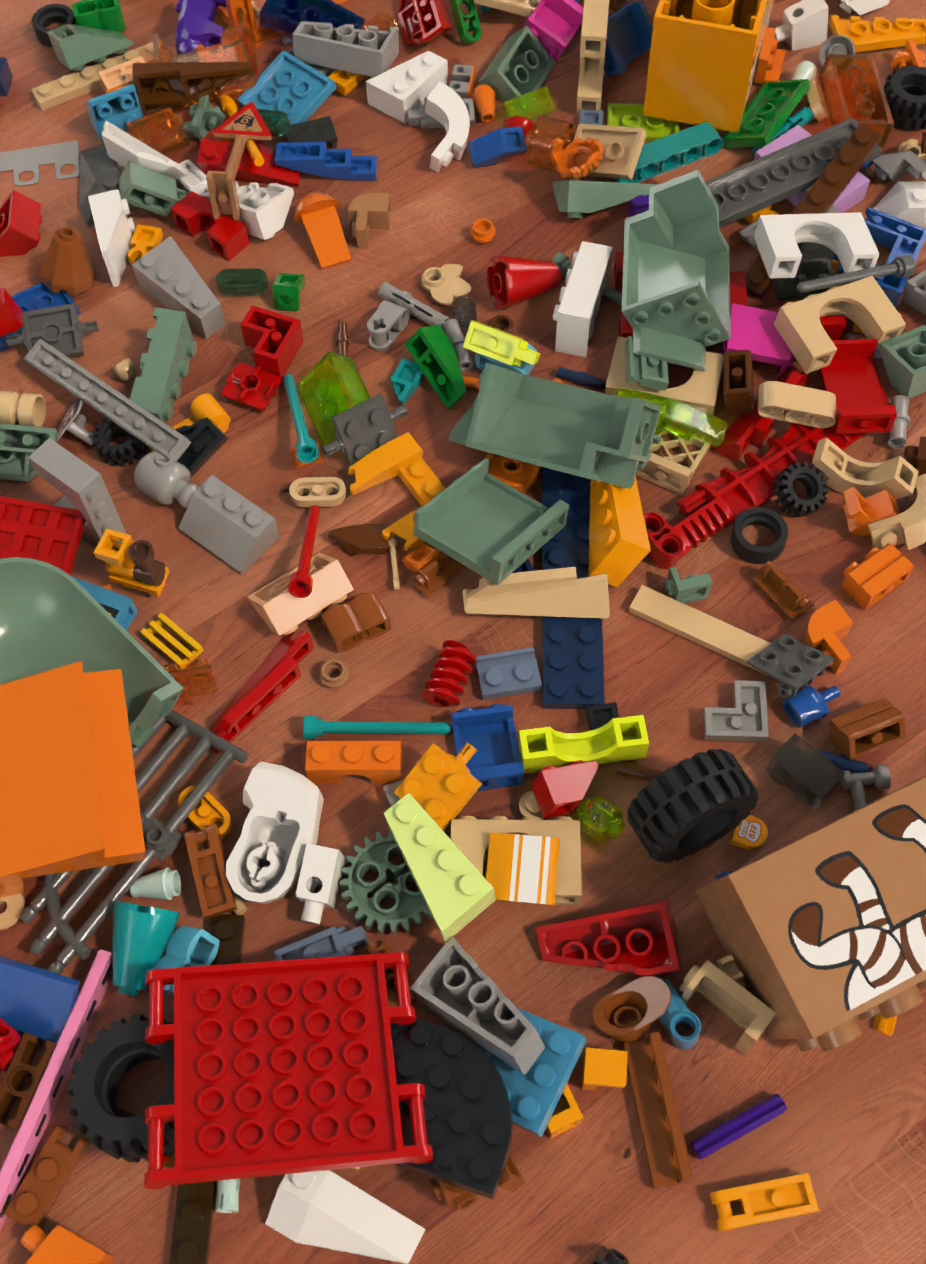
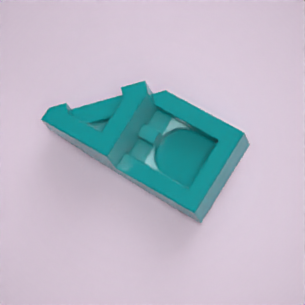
M402 358L393 376H390L401 405L406 404L425 378L417 363Z

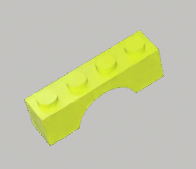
M644 715L614 718L600 728L582 733H561L551 727L519 730V751L521 761L523 762L524 774L539 772L544 767L555 765L557 768L564 767L578 760H582L584 763L597 761L598 764L643 759L646 758L649 747Z

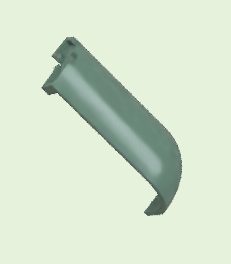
M21 557L0 559V685L82 661L83 673L121 669L131 746L135 745L139 748L154 733L155 730L151 726L162 714L165 717L170 713L184 688L68 573L49 563Z

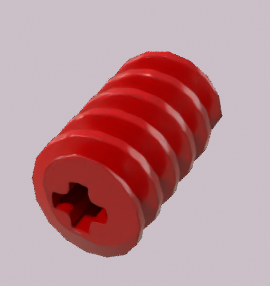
M445 640L442 644L443 649L438 654L439 659L435 661L434 669L430 673V679L426 683V690L422 693V698L426 702L437 707L458 706L460 704V699L457 696L464 694L465 691L462 685H467L469 682L465 675L472 674L473 669L470 665H474L477 662L476 657L470 653L465 645L454 640Z

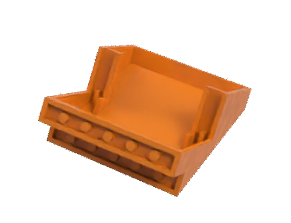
M82 661L1 684L0 898L21 893L25 895L23 878L144 861L145 844L122 670L115 669L83 673Z

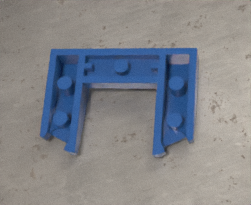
M868 207L865 211L867 218L864 220L873 241L891 250L885 265L891 264L896 257L910 255L915 263L926 239V229ZM834 252L833 259L839 263L836 273L843 274L845 272L838 256ZM887 275L875 278L895 307L908 277L898 278L897 276Z

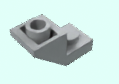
M912 151L880 155L872 160L876 168L874 173L883 181L889 179L894 184L905 171L915 180L920 177L923 181H926V162Z

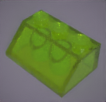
M331 351L325 354L297 386L322 446L336 440L335 427L331 418L370 398L353 359Z

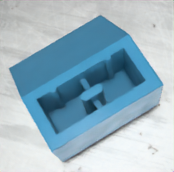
M134 84L87 100L85 104L90 122L101 141H103L101 134L105 121L110 122L124 132L145 125Z

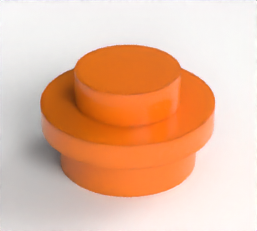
M478 219L473 223L470 234L473 240L486 243L495 237L496 230L490 220Z

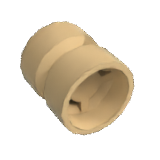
M12 391L0 392V423L34 427L43 426L46 405L41 394L23 393L21 395Z

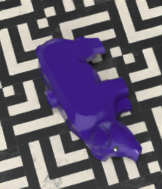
M178 0L175 11L180 13L175 31L176 63L199 62L201 58L194 51L199 44L216 53L222 45L226 29L214 23L216 8L218 6L226 7V0Z

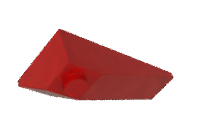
M670 899L535 927L542 961L590 966L609 971L617 970L643 976L681 969L677 929Z

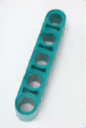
M710 123L698 124L644 144L632 180L613 179L619 183H638L716 154L723 147L724 140Z

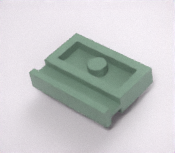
M628 336L625 342L627 383L631 384L632 381L639 382V386L665 391L669 384L667 362L632 354L633 339L632 336Z

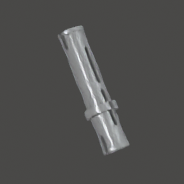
M384 282L378 291L380 298L409 309L411 315L430 326L440 325L442 328L446 321L451 320L449 317L413 298L412 294L408 291L402 292L388 282Z

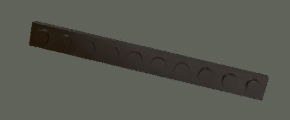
M218 915L211 918L209 934L219 939L220 943L217 955L210 965L241 963L246 920L244 915ZM217 1181L179 1184L169 1264H208Z

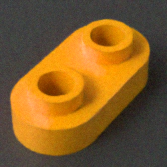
M190 786L182 791L178 799L179 807L196 786ZM207 792L200 801L201 805L193 809L187 819L199 831L205 830L207 825L221 822L222 825L219 830L221 839H223L232 830V819L229 812Z

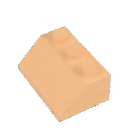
M320 552L312 557L309 574L313 578V588L308 597H294L288 590L290 576L297 572L298 566L247 596V598L272 632L279 636L282 634L288 635L297 630L299 623L306 619L312 620L323 613V608L330 604L335 605L344 601L347 598V594L354 590L337 559Z

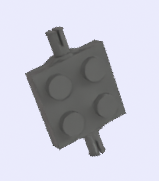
M73 303L22 312V333L7 335L6 339L9 347L25 344L29 352L41 338L68 358L84 356L83 334L99 332L96 320L81 323L78 319L77 308Z
M379 393L334 416L331 419L335 427L336 440L322 446L323 453L326 457H329L331 454L342 450L347 463L350 466L373 450L398 437L395 430V421L409 414L406 406L402 404L389 411L385 398Z

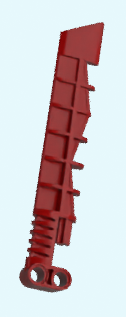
M876 371L884 403L889 405L881 379ZM791 423V427L779 440L774 437L767 439L771 449L762 459L751 452H747L744 454V460L748 465L747 468L733 472L731 469L724 467L720 470V478L696 485L694 492L677 502V506L680 508L679 512L688 517L673 527L659 514L654 512L645 513L646 529L654 531H647L651 549L647 556L661 569H669L676 566L678 560L691 551V547H698L699 542L707 541V536L713 537L716 535V531L720 532L724 529V526L727 527L734 523L741 512L749 508L758 507L773 497L772 490L776 487H773L772 483L781 471L797 462H800V464L808 462V468L814 465L812 461L819 440L827 437L843 450L867 433L835 434L833 426L817 428ZM663 549L670 550L672 553H667Z

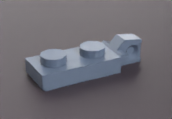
M334 926L275 950L273 953L276 961L355 955L353 949L369 942L363 926L347 932L344 926L337 929Z

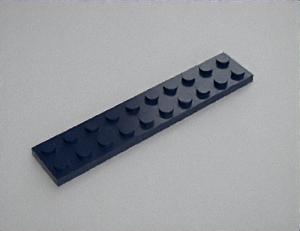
M542 467V504L551 508L556 502L562 500L570 505L565 527L542 546V570L576 567L577 579L588 577L591 479ZM543 616V709H586V706L605 704L602 619Z

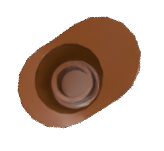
M653 976L641 977L631 981L599 999L592 1013L594 1024L600 1031L610 1035L613 1040L634 1042L641 1039L649 1030L650 1024L665 1014L671 1001L669 986L662 979Z

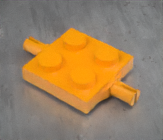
M466 742V745L455 757L447 754L438 745L433 743L394 793L401 799L410 793L437 825L445 831L451 824V819L456 818L482 785L466 766L467 762L478 750Z

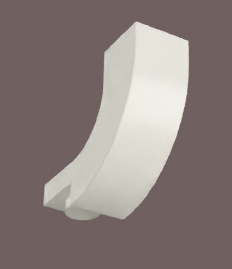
M441 81L428 95L425 105V113L440 122L447 133L431 154L430 168L437 173L443 166L447 167L453 157L460 161L466 149L470 127L469 114L464 102L453 89Z

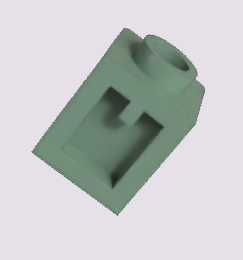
M675 566L669 568L667 579H664L667 595L684 604L709 598L713 584L709 573L703 575L693 574L680 580Z

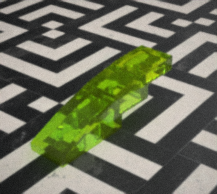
M618 388L615 396L617 397L622 396L630 399L634 397L662 406L655 431L658 435L666 429L687 441L693 435L716 447L724 441L727 422L712 414L685 403L647 392Z

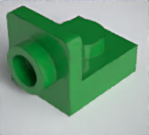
M279 273L272 284L274 309L299 310V294L305 286V275Z

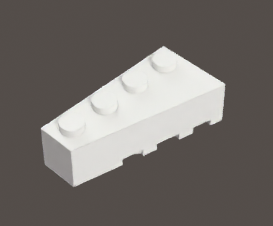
M582 241L579 252L574 251L572 258L573 269L569 268L566 275L565 284H567V287L562 286L559 297L561 304H556L553 313V320L557 321L555 352L586 358L588 338L592 337L595 316L598 315L601 297L604 293L611 268L613 247Z

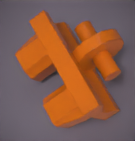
M908 39L902 52L897 51L890 61V66L893 71L901 69L903 66L911 67V65L921 68L926 67L923 65L926 56L923 50L917 49L914 40Z

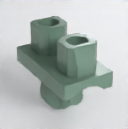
M208 95L203 96L198 104L191 105L189 113L193 121L185 122L183 129L189 139L199 138L201 141L211 130L220 126L225 121L224 113L218 106L212 107Z

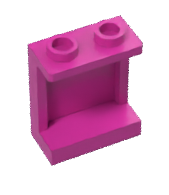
M541 0L522 28L528 26L551 57L557 62L582 25L584 7L574 0Z
M732 303L730 307L731 339L722 341L721 354L730 351L750 350L752 360L778 365V374H783L787 366H792L795 358L774 326L778 312Z

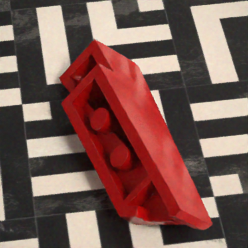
M300 630L284 635L209 728V731L231 743L301 677L298 664L314 650L311 635ZM212 746L210 747L217 755L221 752Z

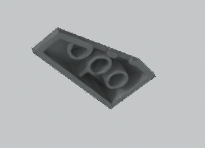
M104 144L80 151L79 209L87 227L95 225L88 196L116 189L119 190V177L121 174L114 161L108 156ZM128 203L130 213L134 212L133 205Z

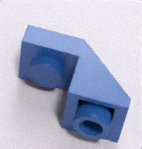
M522 126L499 128L468 143L473 167L496 165L502 156L521 155L527 151Z

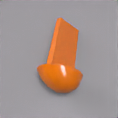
M310 192L298 203L294 220L298 224L304 225L321 269L350 262V252L337 214L341 203L329 194Z

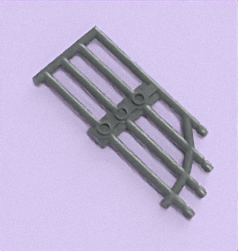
M171 710L165 717L162 714L151 726L155 730L154 733L139 748L135 745L132 746L133 760L166 721L178 728L137 775L138 793L188 733L200 739V741L143 810L140 809L145 844V860L132 864L77 933L73 931L67 921L113 865L94 868L62 908L58 889L73 871L45 875L43 889L32 900L31 905L27 906L23 911L20 919L26 924L30 923L38 915L37 912L42 910L47 904L51 921L40 933V937L36 938L32 943L29 951L36 956L39 955L57 933L67 944L57 956L56 962L52 963L47 971L61 974L63 967L67 966L75 955L79 956L82 960L89 957L91 948L85 943L112 911L115 901L121 900L154 858L163 861L167 855L170 856L178 846V841L183 837L176 830L231 762L235 759L240 763H244L248 759V752L174 710ZM211 746L223 752L166 824L153 817Z

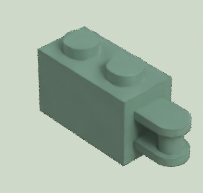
M130 161L119 177L121 200L127 199L129 204L165 217L170 213L171 207L188 194V192L176 188L175 178Z

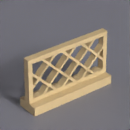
M658 420L655 435L668 434L673 436L675 440L664 442L662 439L659 444H653L650 451L661 450L664 457L652 453L643 470L637 469L635 476L684 496L690 480L710 449L712 441ZM693 444L700 447L701 450L689 452L686 445ZM679 447L683 454L671 456L668 449ZM687 461L690 468L676 462Z

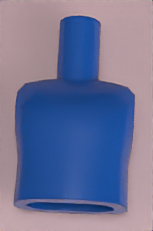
M835 685L820 693L813 686H807L797 692L794 697L783 700L782 706L790 720L798 728H801L812 721L826 717L830 710L827 703L841 694Z

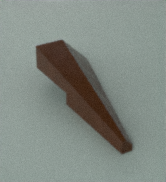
M252 62L133 63L132 77L138 93L144 121L150 120L151 116L162 112L164 114L169 112L171 107L180 103L185 105L213 93L217 87L224 84H234L236 79L245 75H254Z

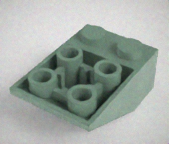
M67 24L47 32L57 59L69 70L72 69L73 71L85 68L86 63L91 61H104L107 59V55L114 52L116 54L124 53L129 50L128 47L134 45L133 41L121 32Z

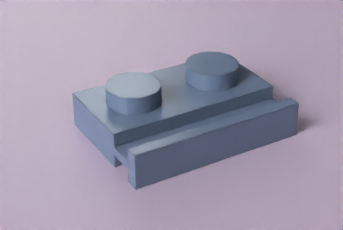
M534 647L476 656V668L482 700L542 691V682Z

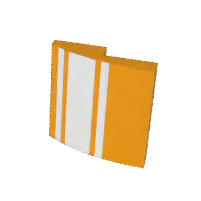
M490 832L486 880L493 886L496 900L555 905L560 838Z

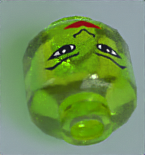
M597 795L593 798H586L577 810L576 819L580 820L581 832L599 843H606L612 838L617 839L625 828L622 808L603 796Z

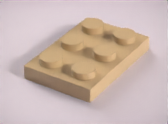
M579 124L574 140L581 138L584 141L588 137L595 140L599 139L600 144H603L604 148L603 159L600 161V165L587 176L632 180L647 132L644 128Z

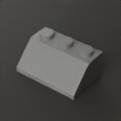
M213 475L192 494L179 526L180 532L240 575H243L280 537L274 517Z

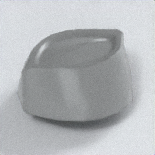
M835 35L828 38L820 45V63L826 70L831 72L855 68V45L853 41L845 35Z

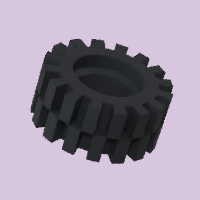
M104 418L101 420L102 426L100 424L95 426L97 431H93L92 440L100 459L102 458L104 463L107 464L109 462L111 466L115 467L118 462L120 467H125L124 462L128 461L129 465L134 463L133 458L139 460L141 458L140 453L144 454L146 450L144 446L146 445L111 420L107 421ZM129 436V439L123 444L110 445V442L116 437Z
M797 462L781 471L775 477L776 480L773 481L772 486L776 488L772 490V496H778L774 502L776 505L778 503L782 504L779 508L782 512L788 509V516L795 514L796 517L806 516L822 507V504L826 502L827 497L825 495L829 493V488H824V486L828 482L827 479L821 480L820 477L824 473L822 471L816 473L817 467L815 465L808 468V462H803L802 464ZM794 480L800 481L807 490L806 499L799 498L794 492Z

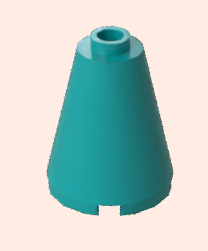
M115 901L113 907L112 985L119 986L118 993L138 996L139 990L147 989L146 973L153 970L161 959L179 920V912Z

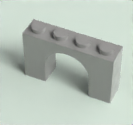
M48 438L28 457L36 474L65 495L54 506L77 509L82 513L86 520L82 538L94 547H97L106 528L127 534L99 472L51 438Z

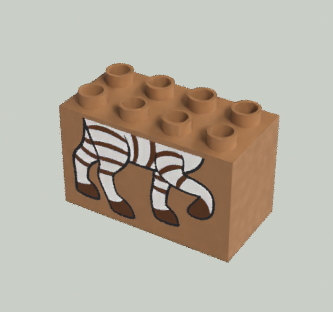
M926 776L695 890L727 955H733L738 970L742 972L744 976L743 981L746 985L745 989L776 1012L774 1018L765 1028L771 1040L795 1039L801 1051H806L819 1045L823 1051H829L854 1040L863 1033L855 1018L856 1016H858L859 1020H864L882 1013L884 1019L902 1014L924 1001L918 989L926 988Z

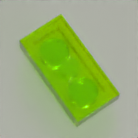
M547 86L510 99L502 104L507 118L522 116L534 120L552 113L556 109Z

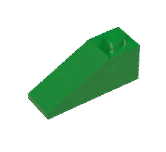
M440 325L421 327L404 345L446 408L451 409L467 393L454 346Z

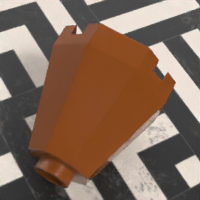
M70 227L55 230L40 269V280L52 292L60 293L61 289L66 290L67 295L72 296L92 289L93 280L96 277V266L83 236L76 229Z

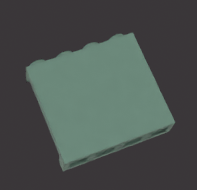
M485 458L479 464L473 465L461 478L455 479L444 491L438 492L430 502L416 510L413 517V535L494 584L499 585L565 527L570 505L559 500L551 508L546 507L488 474L490 459Z

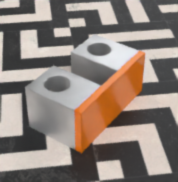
M454 65L452 81H450L449 87L461 99L472 97L476 81V66Z

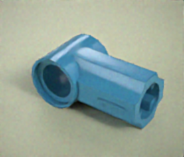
M666 978L663 981L669 986L671 1001L665 1014L658 1019L667 1031L670 1042L680 1050H688L697 1044L701 1031V1022L693 1012H690L670 981ZM679 1024H687L693 1029L694 1033L689 1037H683L676 1032L675 1027Z

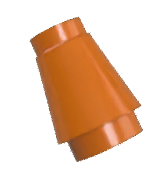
M479 85L474 89L472 99L483 123H490L495 120V91L489 85Z

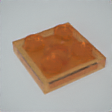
M171 107L126 123L131 136L163 155L190 145L189 137Z

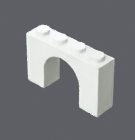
M861 213L760 215L754 234V239L769 278H795L802 258L797 243L801 242L819 243L830 248L838 256L845 273L875 267L879 257L878 249Z

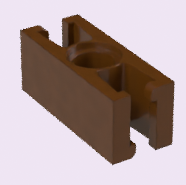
M24 1033L0 1085V1125L19 1130L57 1043L47 1040L45 1044L47 1049L38 1066L33 1068L31 1064L37 1048H41L43 1042L37 1036ZM32 1075L31 1086L27 1090L21 1091V1081L26 1076ZM17 1098L21 1099L22 1101L15 1119H5L14 1101Z

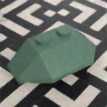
M0 423V479L32 482L37 474L28 457L48 438L57 442V429Z

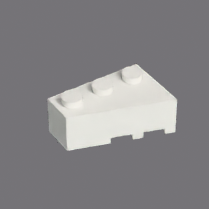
M427 51L367 80L368 104L405 124L408 121V109H419V106L425 105V98L432 92L439 81L445 85L448 84L447 60Z

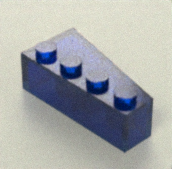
M266 0L260 10L259 25L292 35L301 21L332 23L333 28H338L345 24H353L354 29H364L365 19L332 0Z

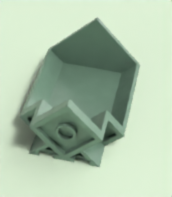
M697 169L649 188V210L625 219L621 312L633 328L632 354L706 371L705 347L731 339L729 245L719 229V206L700 171Z
M486 363L479 378L480 389L478 397L475 398L471 407L451 431L448 441L575 476L631 489L635 482L637 469L643 470L652 456L651 446L653 443L659 444L663 438L655 435L662 406L639 398L617 397L537 378Z

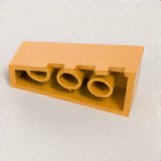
M636 477L631 489L597 480H591L588 577L607 574L608 584L618 587L651 551Z

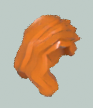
M559 137L552 142L550 159L555 166V170L560 172V177L564 179L578 180L589 175L598 168L600 161L603 159L604 148L603 144H600L599 139L595 140L588 137L582 141L581 138H577L565 149H563L564 141Z

